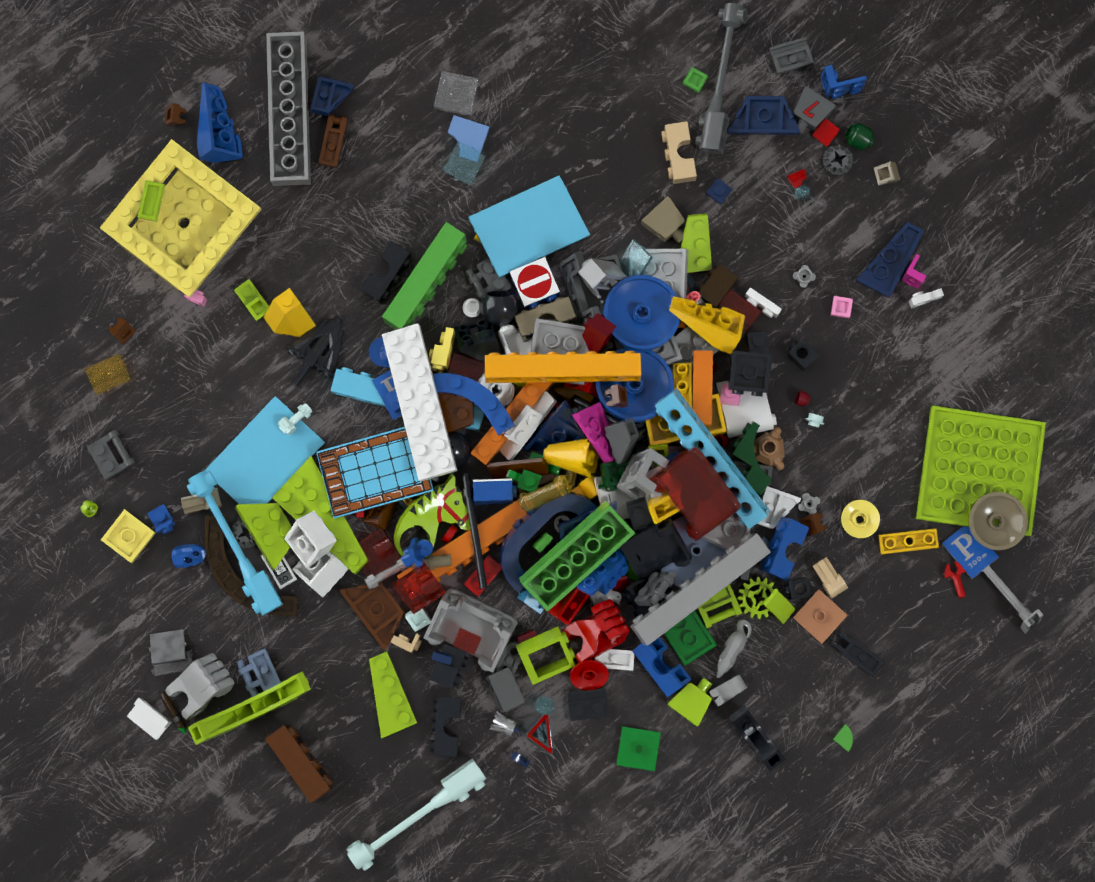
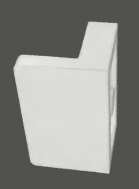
M138 698L134 703V708L127 717L154 739L158 740L171 724V721L143 698Z

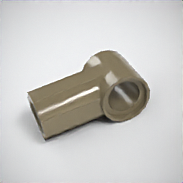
M214 488L211 494L218 507L221 508L218 488ZM196 494L181 498L185 514L211 510L205 498L197 497Z

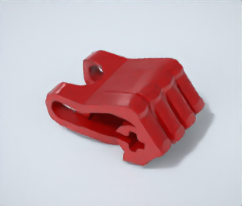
M611 599L591 607L593 613L591 617L575 621L562 631L566 633L568 640L582 637V649L576 654L578 663L585 660H593L626 640L630 629L625 624V618L620 615V610L614 607Z

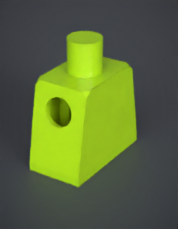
M702 678L697 686L689 682L667 705L698 727L712 700L706 694L712 684L705 678Z

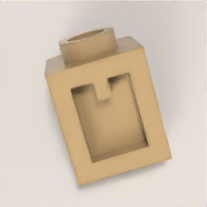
M399 634L398 637L393 636L391 643L413 653L414 650L418 651L422 640H420L421 636L416 634L412 643H409V638Z

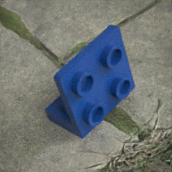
M832 65L824 67L821 80L826 98L832 97V99H837L846 93L851 95L860 93L864 88L867 77L862 76L837 83L839 81L838 73L836 70H833Z

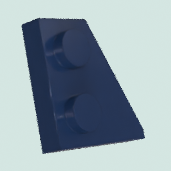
M318 76L310 112L329 116L353 91L354 84Z

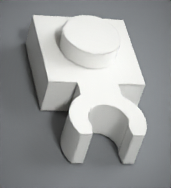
M941 288L925 294L923 291L917 292L912 295L913 298L909 300V304L912 309L940 299L944 294Z

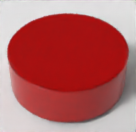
M451 525L441 540L446 544L449 543L457 532V527Z

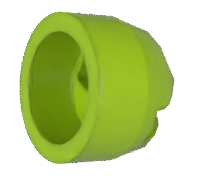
M86 500L80 509L84 515L92 517L97 512L98 506L93 501Z

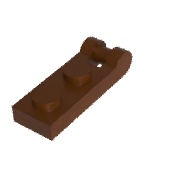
M334 114L328 116L318 162L319 165L338 168L348 117L342 116V118L335 117ZM333 125H340L339 129L333 128Z

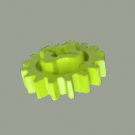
M760 577L756 578V582L749 579L750 584L744 583L743 587L745 589L738 591L742 594V596L737 598V600L742 601V604L739 606L740 608L745 607L744 614L750 612V618L757 615V618L761 619L762 614L767 618L768 610L758 611V609L768 598L765 592L766 588L770 594L775 590L772 589L774 583L767 584V578L763 582L760 581ZM760 585L758 590L754 592L749 591L751 587ZM761 592V598L764 600L756 605L754 595L757 596ZM746 597L750 599L752 603L751 608L748 606L746 602Z

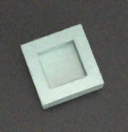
M422 605L405 614V618L415 632L430 624L432 620Z

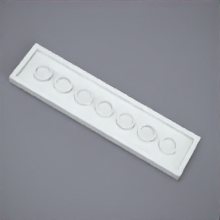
M417 323L382 334L418 480L421 482L457 471L420 325Z

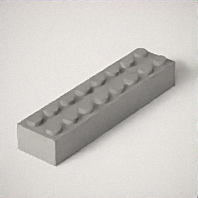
M304 32L266 33L270 181L273 186L311 185L307 38Z

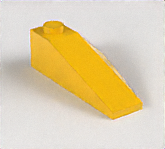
M673 296L669 311L713 347L722 352L732 354V351H734L741 339L745 315L726 307H721V309L712 308V304L707 303L705 306H702L693 300Z

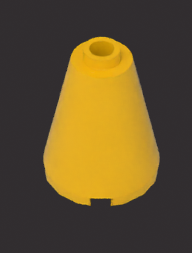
M589 439L549 444L543 452V457L548 464L586 477H592L591 473H595L598 466L599 454L595 453V448Z

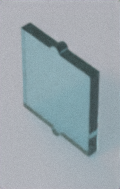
M458 141L443 171L454 176L455 180L459 179L471 185L486 156L474 150V147H468Z
M634 239L619 261L621 269L627 277L642 275L653 258L645 250L646 248Z

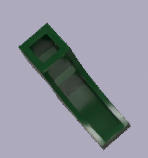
M752 421L751 424L747 423L742 430L744 435L741 440L737 438L733 444L732 449L734 451L732 454L751 465L750 469L746 467L742 474L752 488L762 495L772 478L760 468L756 460L754 441L760 425Z

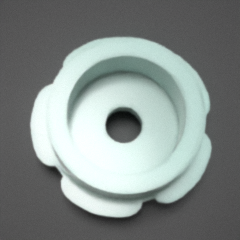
M809 413L808 418H806L810 426L819 428L820 424L824 425L823 416Z

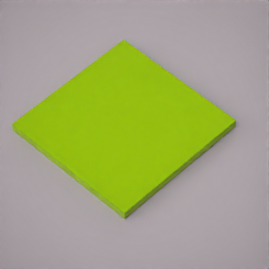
M931 406L916 519L969 527V514L975 502L986 494L1003 492L1014 496L1024 506L1028 518L1027 530L1024 536H1032L1046 422ZM993 519V524L995 526H998L999 521L997 519Z

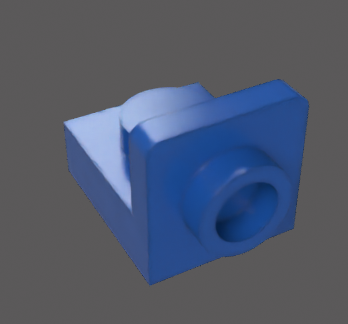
M165 504L147 513L156 532L159 534H166L172 531V526L176 525Z

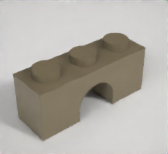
M559 297L552 303L540 304L535 309L530 311L523 310L515 316L523 342L532 340L536 318L552 319L556 322L573 325L577 324V318L569 297Z

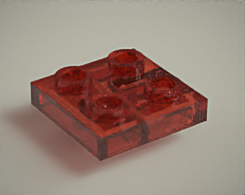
M381 529L374 531L359 541L369 560L362 567L366 576L371 574L375 576L397 564L396 561L401 559L389 538Z
M425 562L393 583L394 588L413 614L446 593Z

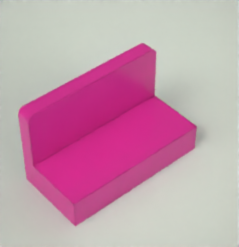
M918 254L911 261L901 280L917 290L926 278V275L913 269L920 257Z

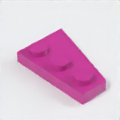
M596 403L573 414L572 416L603 462L608 463L615 460L612 455L611 444L606 437L605 427L609 423L601 403Z

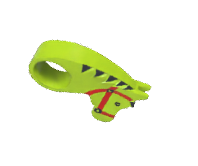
M453 474L448 477L445 483L433 487V491L419 496L401 515L396 525L393 539L394 545L401 556L404 555L400 547L401 535L408 528L414 527V525H419L426 530L428 540L432 543L433 547L441 521L457 523L461 529L470 530L467 507L462 500V490L455 486V476Z

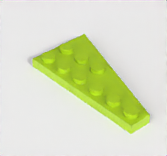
M310 456L272 498L295 520L315 511L337 540L330 552L356 575L369 560L345 516L333 518L322 473L313 457Z

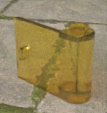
M570 472L564 476L560 475L531 493H521L518 499L520 507L529 512L570 493L576 473Z

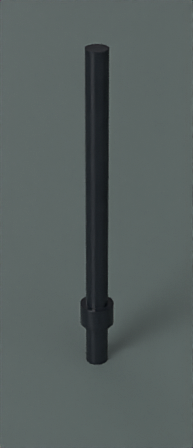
M465 473L462 474L464 486L462 492L463 498L466 499L480 589L488 587L473 500L474 492L473 488H471L470 475Z

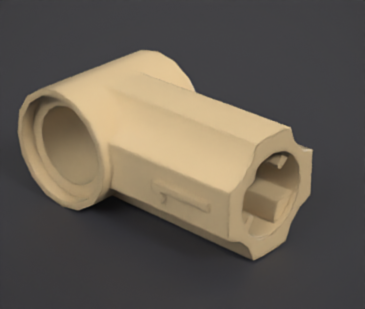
M827 557L812 566L831 599L848 589L845 581L840 574L836 573Z

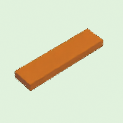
M694 350L693 410L705 426H712L713 351Z

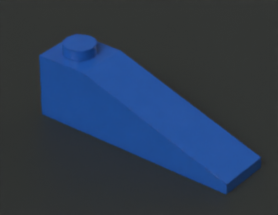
M208 83L202 84L197 136L199 159L212 163L243 158L241 140L233 129V125H235L233 119H229L226 109L228 107L220 87Z

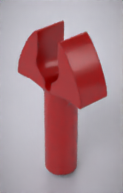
M955 561L954 564L957 571L954 574L951 572L948 563L945 567L944 578L949 577L953 579L958 597L964 598L966 594L960 576L966 571L962 565Z

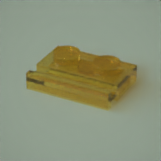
M117 354L85 369L96 395L132 380L121 354Z

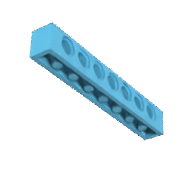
M674 389L659 400L655 405L657 414L667 421L670 431L677 434L681 445L692 454L693 461L696 464H700L706 478L711 479L715 484L716 491L726 498L728 507L731 510H735L739 515V521L750 529L766 518L770 512L768 507L678 389ZM672 410H677L680 413V417L673 416ZM683 426H690L692 432H686ZM695 441H701L704 447H697ZM707 456L714 457L716 462L710 463L707 460ZM718 472H725L727 478H721ZM736 487L739 490V493H732L730 488ZM742 503H749L751 508L745 509Z

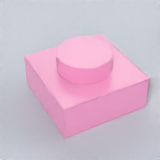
M198 290L190 298L184 295L186 300L205 307L207 299L203 296L204 293Z
M834 296L830 316L849 319L853 299Z
M722 384L721 404L739 406L741 395L732 394V390H728V384Z

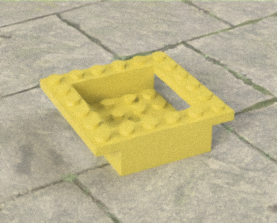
M171 139L101 225L100 229L170 285L190 298L260 212L261 208ZM176 167L177 173L165 186L158 221L138 219L134 226L130 228L128 225L139 212L145 181L163 183ZM188 219V227L181 228L179 226L180 221Z

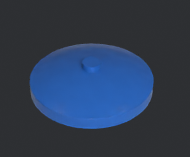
M634 275L618 282L609 292L604 305V318L616 325L612 337L624 347L637 351H649L666 344L673 337L680 323V319L669 311L673 296L677 297L673 289L664 281L650 275Z
M626 347L615 351L616 354L626 351L640 353L641 379L640 381L596 382V392L599 401L606 411L620 420L632 417L634 422L650 420L658 415L655 407L657 402L673 391L671 370L666 361L652 350L637 351ZM616 384L627 389L629 407H608L606 402L611 401L612 396L605 395V391Z

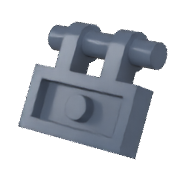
M266 648L248 656L251 664L247 666L243 659L236 662L239 668L237 671L240 676L242 675L246 683L245 688L247 692H250L251 697L259 694L256 687L260 685L263 691H266L281 683ZM251 670H254L258 678L254 682L249 673Z

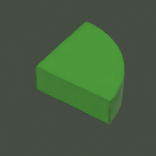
M845 724L833 740L849 752L853 743L852 732Z

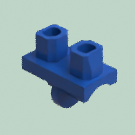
M417 537L413 538L409 547L404 549V555L401 556L406 567L416 564L417 567L423 565L425 557L429 556L433 551L432 543L426 539L418 542Z

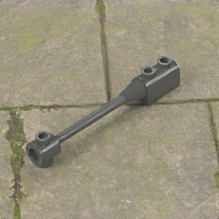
M726 3L724 9L720 8L718 13L719 20H722V24L727 27L715 94L705 113V117H700L699 128L703 129L702 134L697 135L695 140L699 150L705 153L722 155L724 153L730 118L726 113H722V92L734 28L740 27L741 23L745 24L747 21V9L736 3Z

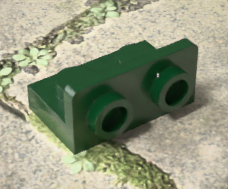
M629 461L617 464V462L600 464L603 484L598 485V489H605L606 492L616 491Z

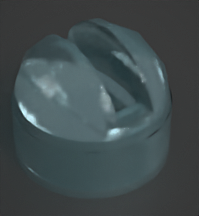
M804 185L795 188V197L800 199L802 196V200L808 198L811 188Z

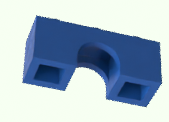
M781 517L776 525L774 536L769 542L768 549L771 553L762 559L760 571L777 579L788 581L795 563L787 559L786 548L790 543L802 545L809 527L793 519Z
M659 637L648 646L641 643L633 652L668 698L689 682L691 678L681 664L676 667H669L664 663L662 654L668 647Z

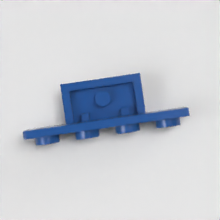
M619 547L577 585V589L590 596H593L598 589L599 592L605 595L610 589H613L617 581L628 571L627 558Z

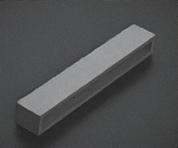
M757 533L744 535L740 539L741 543L737 546L735 544L731 545L725 550V555L721 558L717 556L711 560V565L708 568H701L695 573L696 577L692 580L687 579L679 585V590L675 593L671 591L663 597L665 600L660 604L657 602L656 605L653 604L649 607V612L644 616L642 614L637 616L633 620L634 624L630 627L643 645L648 646L771 553Z

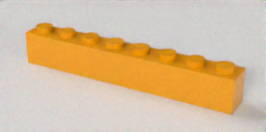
M589 351L586 354H578L577 352H567L566 354L548 352L547 354L539 355L537 352H530L527 355H520L517 352H511L508 355H500V353L485 355V383L640 381L641 355L635 351H626L620 354H616L615 351H607L605 354Z

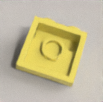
M446 327V331L441 333V345L435 344L434 349H430L428 359L431 363L432 372H448L456 336L453 328Z

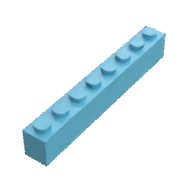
M342 367V370L336 369L331 387L332 394L386 407L372 381L374 378H371V374L360 372V375L355 374L352 369ZM474 404V425L466 428L480 432L484 412L476 404Z

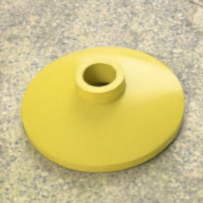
M855 500L844 508L841 515V523L844 530L852 537L866 538L878 529L880 515L872 503L866 500ZM858 516H861L863 518L862 523H858L856 521V518Z

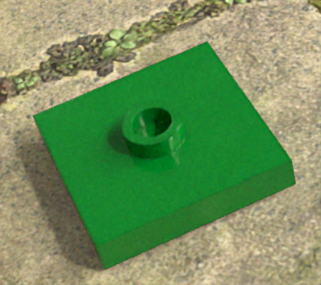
M622 726L616 765L655 771L661 732Z

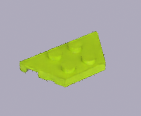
M278 503L236 505V511L271 569L275 570L290 548L284 538L292 528L291 524Z

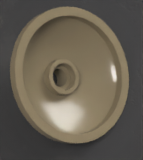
M993 492L982 496L975 502L969 514V527L973 537L982 546L991 550H1006L1015 546L1021 541L1027 530L1028 518L1024 506L1018 499L1007 493ZM993 519H997L999 521L998 526H995L993 524Z

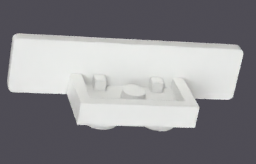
M545 391L533 407L526 405L514 421L516 426L504 434L508 440L500 452L509 461L515 458L557 401L548 392Z

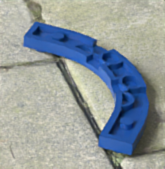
M449 373L433 374L437 393L457 395L472 401L485 413L499 436L516 426L503 404L485 386L461 375ZM394 389L385 396L393 410L398 412L401 409L396 389Z

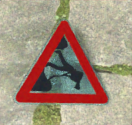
M544 712L525 733V738L548 755H552L548 712Z

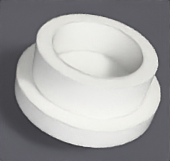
M475 298L467 299L463 304L464 314L468 317L478 316L481 313V303Z

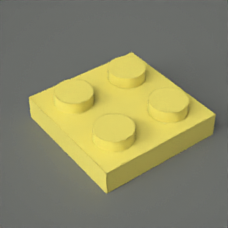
M124 509L101 541L130 563H133L155 535V532Z

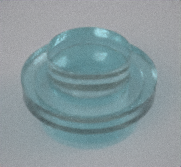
M540 697L535 702L534 708L542 715H549L554 709L553 701L548 697Z

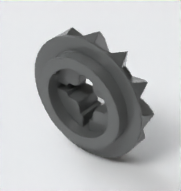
M841 145L831 146L824 153L823 164L831 174L842 175L851 169L853 156L847 147ZM835 153L838 157H844L841 165L838 162H833L836 158Z
M238 519L232 526V533L239 546L242 548L255 546L256 542L250 533L251 539L241 536L243 533L242 526L246 529L247 527L242 519Z

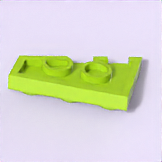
M707 213L688 215L680 248L688 249L687 273L709 271L712 269Z

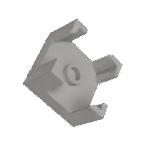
M651 448L632 455L617 488L633 499H638L640 496L639 491L634 487H638L647 494L654 493L657 485L646 478L645 475L654 468L652 461L662 468H666L669 460Z

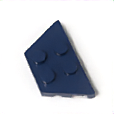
M747 96L742 103V108L735 115V120L731 127L727 129L728 134L734 135L801 134L785 96Z
M565 400L525 443L524 451L529 452V449L541 451L540 454H543L544 449L549 444L584 438V432L572 416L575 413Z

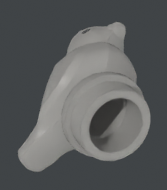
M598 589L593 596H589L593 606L608 599L620 605L622 599L621 594L612 589L606 595L599 592Z

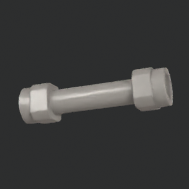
M399 559L396 561V565L375 576L371 574L364 581L369 590L379 586L378 583L399 571L404 572L410 566L406 567L403 561Z

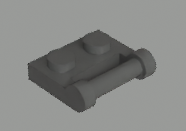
M117 430L111 431L106 436L87 446L105 480L135 464L133 457L130 458L122 444ZM113 441L124 461L123 463H118L108 442Z

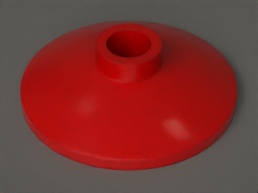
M596 660L579 662L570 672L572 684L576 688L586 691L602 687L609 678L608 668L602 662Z

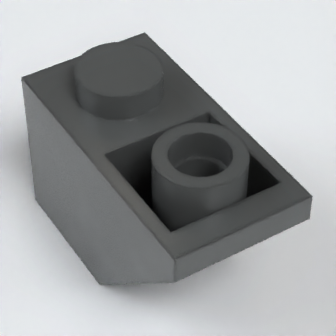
M633 417L605 427L606 437L611 444L612 455L616 459L617 464L629 459L639 437Z

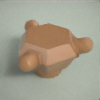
M775 427L772 432H766L755 439L754 452L757 461L782 470L784 468L782 460L785 457L784 443L780 436L781 429Z

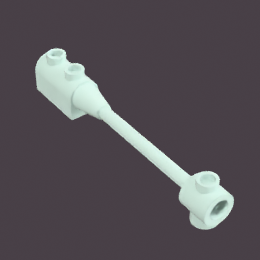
M472 758L442 779L441 783L444 788L430 800L431 802L370 845L364 842L361 843L359 840L352 843L346 850L354 866L357 869L362 867L363 870H367L373 865L371 860L374 859V851L434 808H439L457 799L462 802L470 796L468 792L474 788L478 791L484 787V780L487 778Z

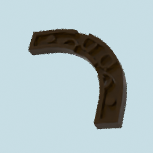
M206 516L204 544L207 553L206 557L213 576L231 598L243 606L254 610L251 605L254 603L252 596H246L242 589L245 583L237 576L230 565L225 549V535L215 516ZM279 596L283 605L267 613L268 615L297 616L298 597Z

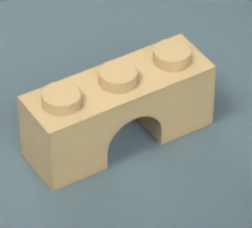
M688 122L665 125L664 131H661L663 143H667L665 158L666 161H670V167L668 168L669 179H673V184L696 181L697 175L694 158L684 159L677 153V149L680 146L690 144Z

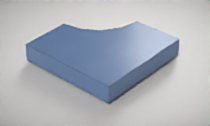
M455 115L453 116L448 134L459 143L460 158L478 163L490 127Z

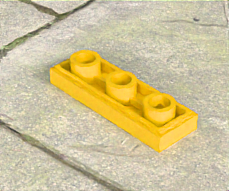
M673 363V390L677 388L691 408L692 363ZM673 410V416H680L677 410Z
M937 529L878 535L881 555L939 548ZM907 538H910L912 540L911 545H908L906 543Z

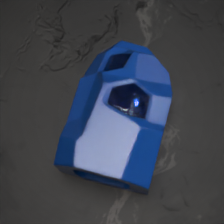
M184 544L176 546L172 550L171 557L176 568H187L201 563L207 553L206 549L201 545Z

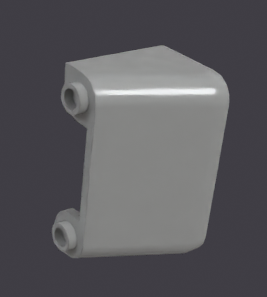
M451 588L447 590L440 600L424 639L435 646L443 644L445 641L479 658L478 664L484 671L494 672L516 628L517 620L488 604Z

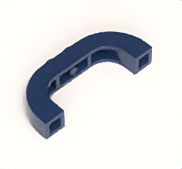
M571 491L550 494L536 505L530 506L526 511L527 515L523 519L519 518L512 525L513 529L507 534L501 545L500 566L509 584L518 593L524 588L519 579L525 573L519 564V552L522 546L554 514L561 511H571L580 516L598 507L587 497Z

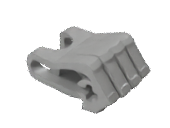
M210 653L191 663L165 690L167 695L171 697H176L182 692L187 694L189 699L188 705L181 713L185 720H191L206 709L212 697L225 696L234 685L233 679L231 677L228 678L230 675L226 668L222 669L224 665L220 660L216 661L217 657L214 653Z

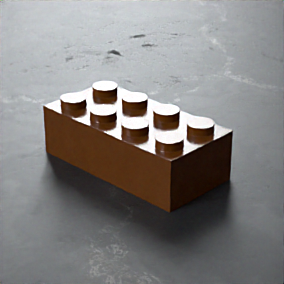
M283 725L265 740L309 802L314 803L334 789L332 787L334 782L328 774L322 773L320 770L322 765L317 758L312 759L309 754L311 750L305 742H300L297 738L300 735L295 727Z

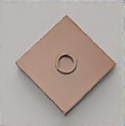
M818 589L793 619L822 644L848 615Z

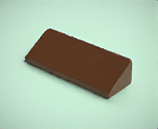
M544 458L487 464V468L494 479H506L509 470L521 475L524 469L539 475L548 474V463Z

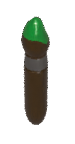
M162 692L161 699L176 723L177 729L186 734L187 728L185 723L181 720L169 696Z

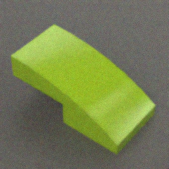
M250 279L234 289L256 321L266 314L269 305Z
M776 589L763 603L766 609L782 624L796 610Z

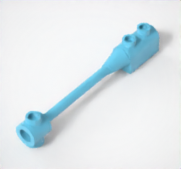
M202 471L188 479L190 483L187 485L191 495L196 494L197 497L205 498L238 558L245 583L242 589L247 597L252 596L254 603L251 605L255 613H261L263 616L282 606L283 603L267 573L264 570L258 573L249 559L245 557L211 494L214 486L217 484L210 471Z

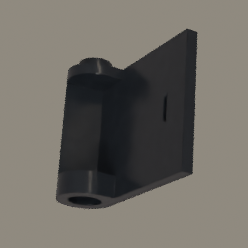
M665 519L658 524L646 528L633 535L620 546L639 580L673 562L677 567H685L692 560L689 549L671 519Z

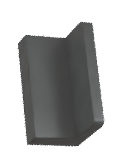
M505 668L485 678L501 714L525 702L510 668Z

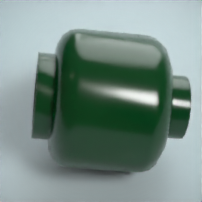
M861 123L850 125L845 134L847 144L861 151L867 147L870 148L875 140L873 130Z

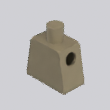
M667 196L642 219L641 225L664 242L673 237L680 244L684 233L681 228L685 225V220L672 200Z

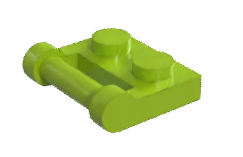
M730 584L698 607L706 629L721 620L733 615L738 616L742 614ZM731 602L732 608L708 617L706 612Z

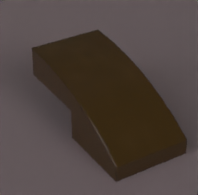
M556 388L555 390L556 399L560 402L565 400L571 408L575 406L573 402L576 397L592 405L596 404L595 396L584 391L571 388Z

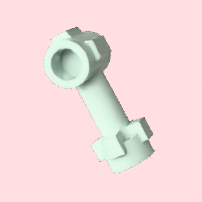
M306 403L297 407L299 411L290 419L283 417L278 422L279 429L284 434L291 435L296 430L294 425L303 417L309 418L311 416L310 414L313 411Z

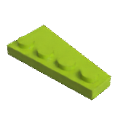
M388 652L369 659L382 739L417 724V720Z

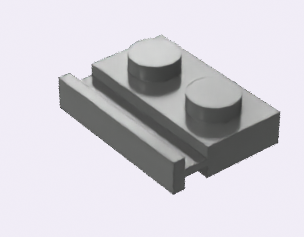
M806 37L769 48L777 75L810 66L814 63Z

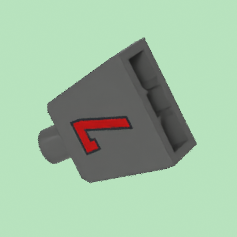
M805 86L793 112L794 119L797 121L801 132L800 135L803 134L806 128L814 132L822 121L831 115L836 106L807 86Z

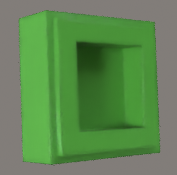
M692 67L682 85L699 93L708 79V75Z

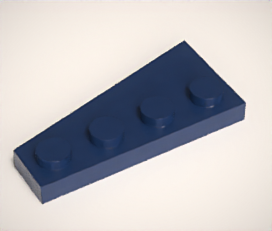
M907 222L856 279V282L890 298L924 230Z

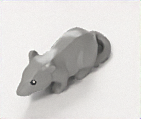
M744 619L739 620L737 631H734L726 640V647L719 656L717 678H720L733 666L737 659L736 657L743 651L747 638L751 634V625L748 621ZM744 625H746L748 629L747 636L745 635L743 630Z

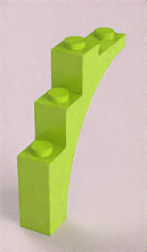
M300 672L248 700L194 723L188 729L195 744L198 745L232 731L242 724L257 719L272 710L296 700L297 697L311 690L309 682L304 673Z

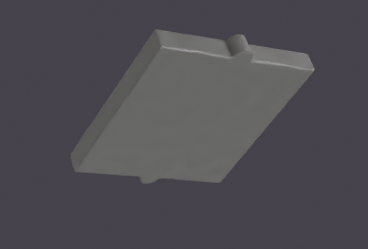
M183 629L150 634L151 647L149 651L151 652L152 665L186 660L185 647L187 644Z

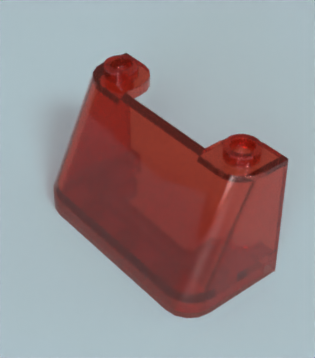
M696 447L680 452L668 462L666 468H661L649 478V480L657 485L655 491L657 493H667L689 523L686 525V532L695 541L700 540L741 508L737 498L703 453Z

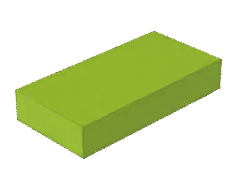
M145 181L137 216L139 219L158 221L165 184Z

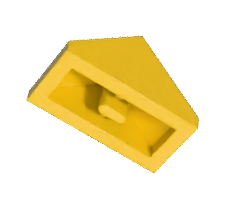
M672 491L648 501V508L654 524H658L684 509L678 491Z

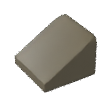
M890 161L873 167L878 186L900 180L895 162Z

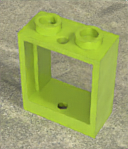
M558 626L515 645L533 685L575 666L573 659L576 656L572 647L567 648L566 643H569L565 632H560ZM559 641L566 657L534 670L528 655Z

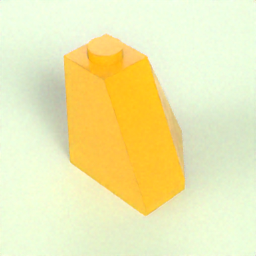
M290 288L273 299L263 317L275 334L301 337L316 327Z

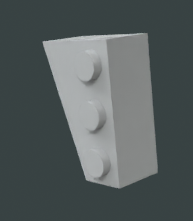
M592 258L586 260L582 264V269L578 272L587 288L602 305L605 303L611 289L618 282L627 278L614 262Z

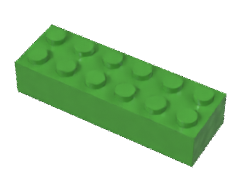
M447 222L444 224L383 314L382 318L385 324L395 330L415 324L413 321L417 316L420 317L423 314L426 302L431 301L435 296L436 292L434 290L438 285L441 286L447 277L445 274L448 269L452 270L456 265V257L459 254L462 255L468 245L466 244V235Z
M604 501L519 578L520 582L548 612L631 538L635 532L607 501Z

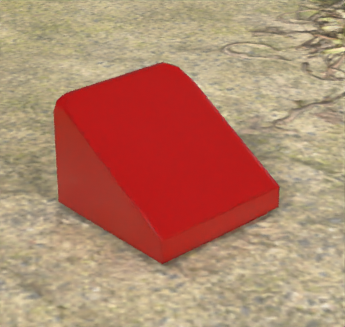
M825 118L812 136L827 147L837 136L840 129Z

